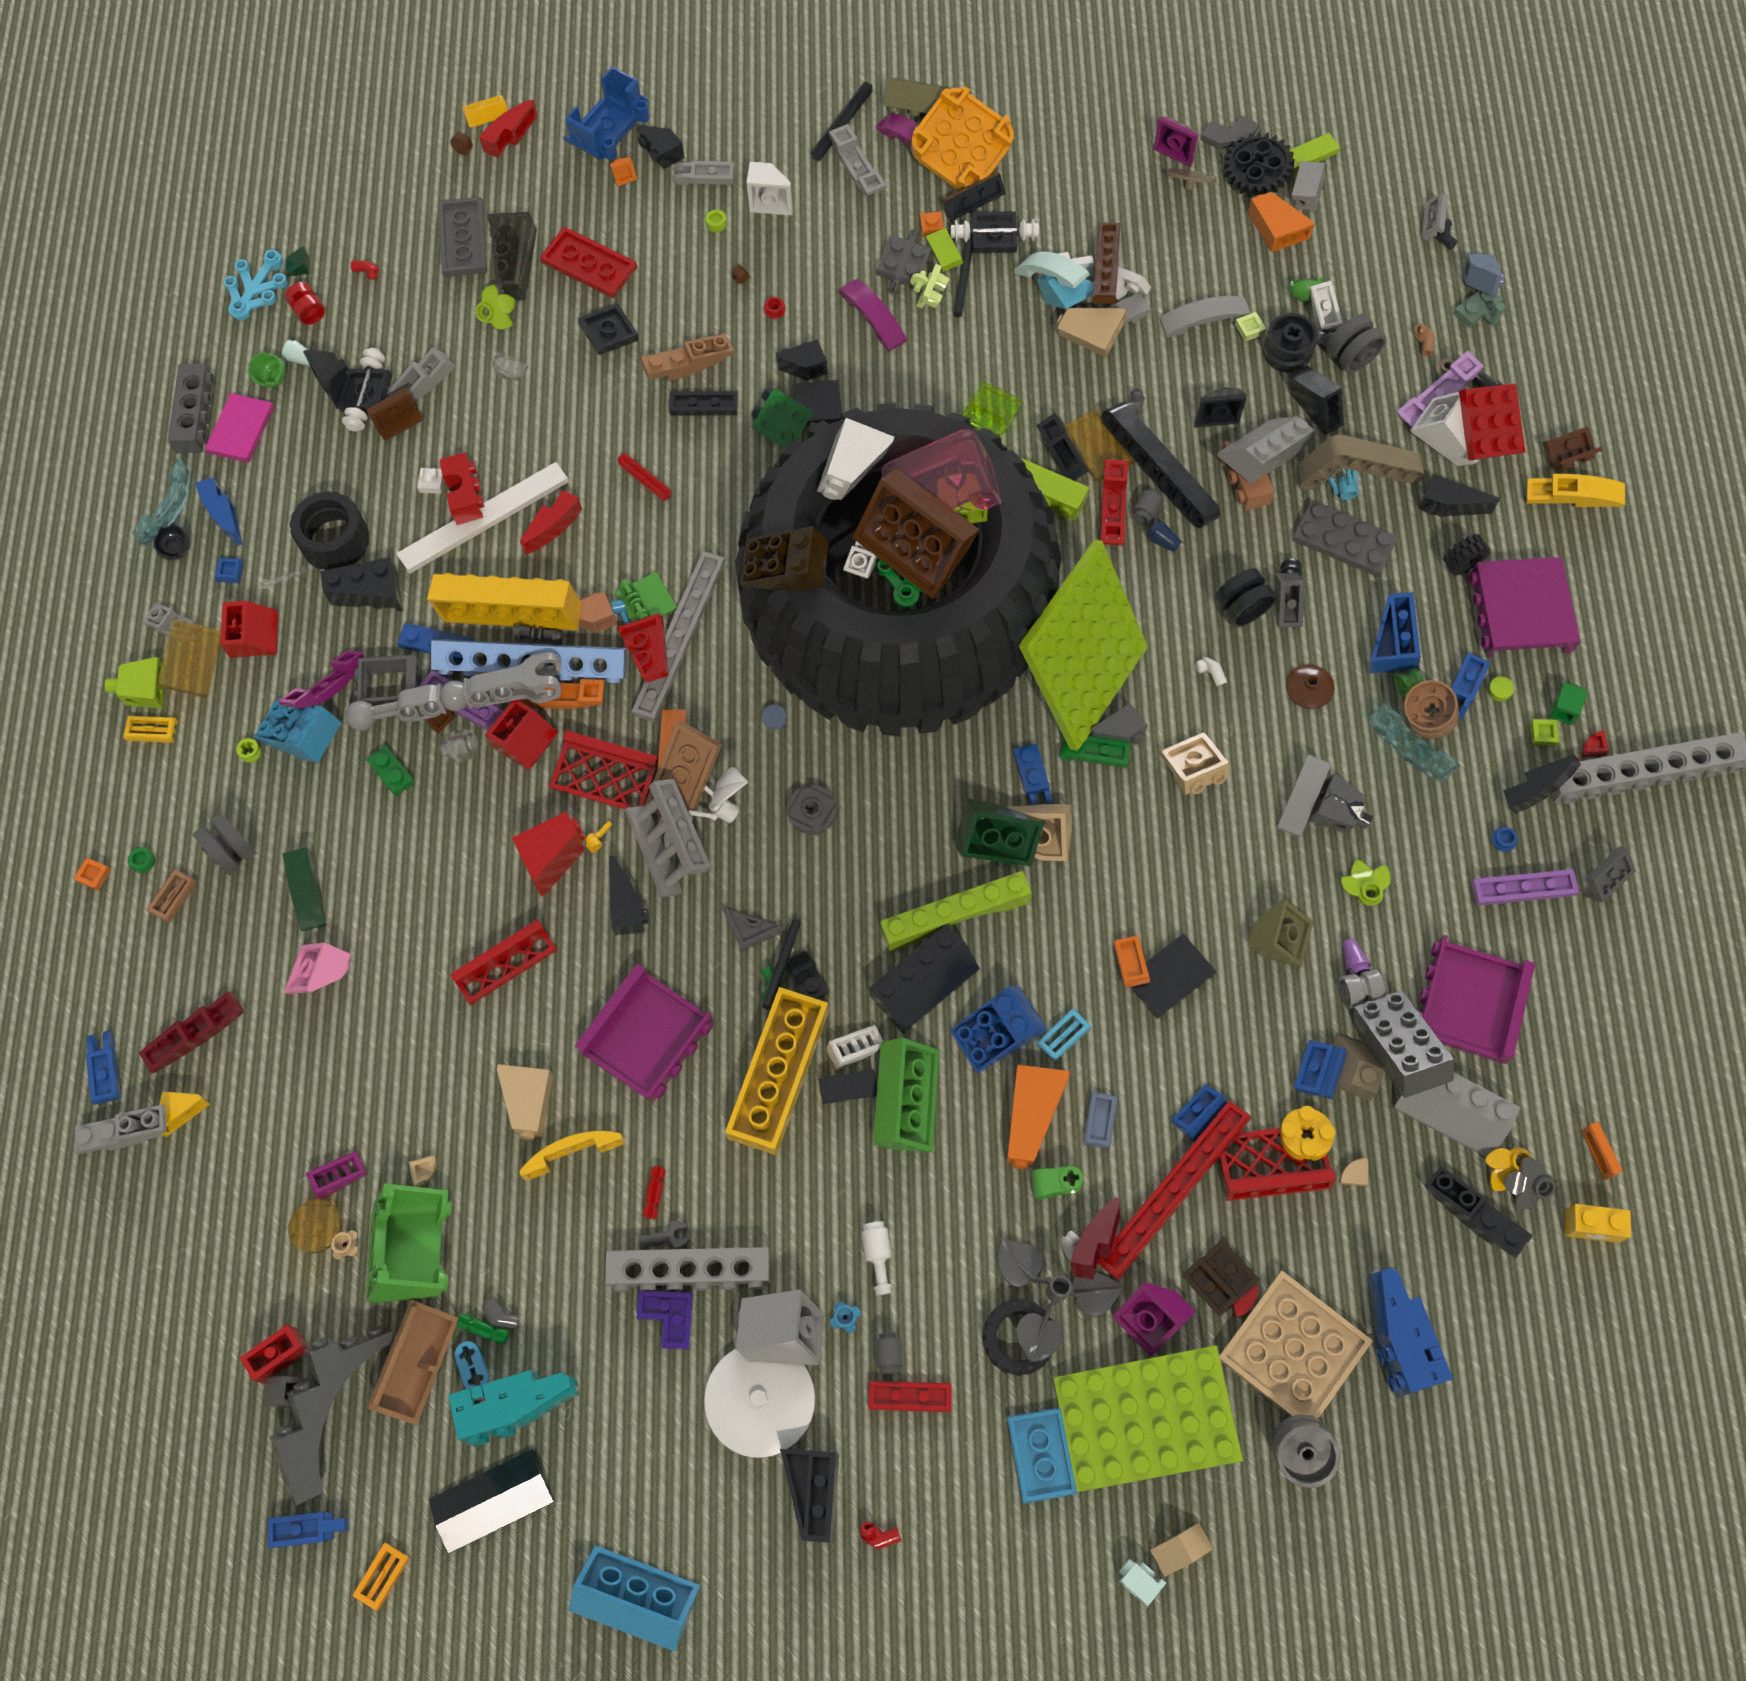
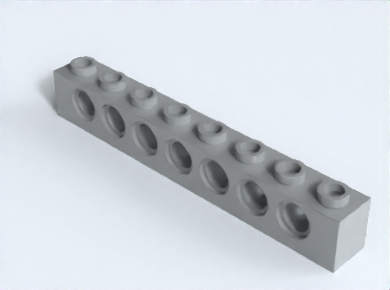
M1738 732L1580 761L1581 766L1568 781L1551 794L1553 803L1563 801L1564 804L1575 802L1578 798L1587 797V799H1595L1605 793L1617 795L1632 788L1639 791L1654 784L1665 786L1681 779L1682 782H1688L1703 775L1709 778L1725 771L1736 773L1745 769L1746 740L1743 733ZM1621 771L1625 772L1628 777L1624 776ZM1597 776H1601L1604 781H1601ZM1573 780L1578 781L1581 786L1575 784Z

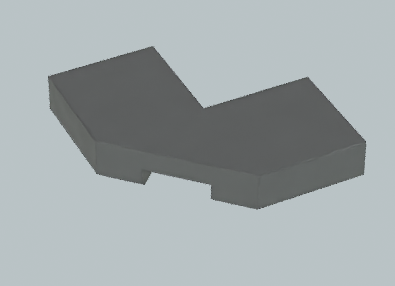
M1242 115L1239 116L1231 129L1211 121L1201 134L1200 140L1218 149L1226 148L1228 145L1233 144L1234 141L1240 143L1241 136L1245 139L1249 138V133L1254 136L1259 128V123Z

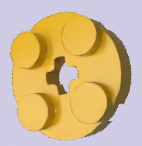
M1304 1106L1301 1109L1293 1110L1284 1118L1280 1129L1281 1144L1285 1151L1296 1159L1319 1160L1330 1151L1334 1141L1335 1128L1323 1113L1314 1110L1310 1106ZM1302 1130H1310L1314 1138H1302Z

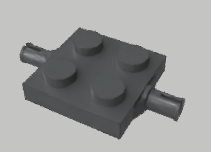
M911 230L907 240L890 235L876 275L885 277L892 282L888 291L892 294L894 290L893 295L898 293L900 284L913 286L910 282L912 275L924 271L927 265L931 248L916 243L919 236L918 231H915L914 234V230Z

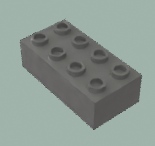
M1402 990L1354 1006V1028L1404 1098L1453 1081L1454 1058Z

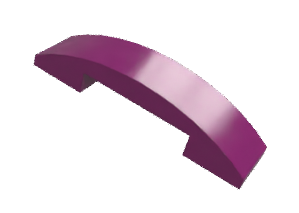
M890 113L876 126V129L891 140L897 137L911 147L913 132L919 124L907 117Z
M855 279L838 289V292L851 307L854 305L876 331V338L888 352L907 342L904 332L892 313L866 284Z
M346 650L330 662L334 669L333 672L308 690L293 689L278 701L279 704L294 708H304L328 700L342 690L353 678L355 668H358V659L364 658L363 652Z

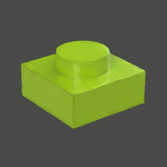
M1533 719L1530 722L1532 745L1557 746L1559 744L1558 720Z

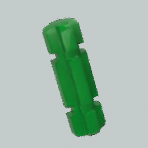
M464 1313L460 1315L456 1325L462 1330H470L473 1334L489 1340L493 1339V1341L502 1345L507 1342L510 1334L507 1329L497 1328V1326L477 1318L473 1319L472 1316Z

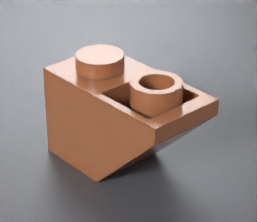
M604 591L590 594L587 598L580 600L582 608L579 617V628L597 633L617 625Z

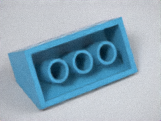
M595 1545L573 1586L568 1611L676 1651L687 1626L700 1585Z

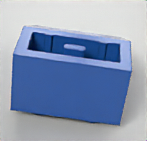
M1008 986L953 1027L950 1032L976 1073H979L1027 1045L1045 1032L1047 1028L1022 989L1016 986Z

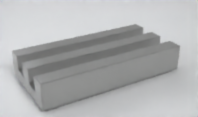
M1444 193L1437 195L1425 204L1422 238L1426 241L1430 240L1431 236H1437V232H1444L1448 196Z

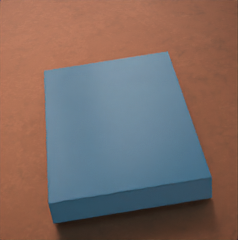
M1054 1408L1007 1417L1022 1503L1026 1504L1079 1494L1076 1490L1061 1409Z

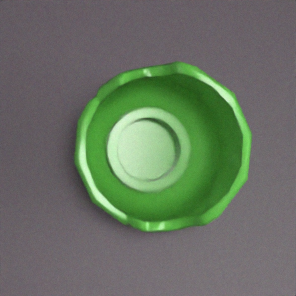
M1324 278L1290 281V294L1298 301L1310 302L1309 287L1324 283Z
M259 352L249 362L248 374L257 384L267 388H274L283 382L286 376V366L281 358H278L275 354Z

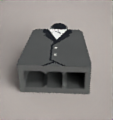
M1333 774L1325 779L1308 821L1346 833L1354 828L1356 824L1366 829L1370 825L1373 816L1362 811L1366 801L1365 795L1338 775Z

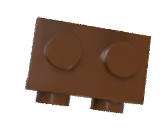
M407 388L366 409L384 441L424 420Z
M1588 426L1542 442L1550 468L1560 466L1561 470L1575 466L1574 461L1579 459L1581 463L1595 459V453L1602 451L1601 447H1594Z

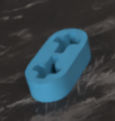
M470 1341L459 1344L455 1350V1360L465 1388L476 1387V1385H471L470 1383L474 1380L472 1372L474 1369L477 1375L484 1377L480 1381V1385L491 1382L480 1347ZM467 1347L472 1351L475 1350V1353L471 1355L473 1362L471 1366L467 1359H462V1355L465 1354Z

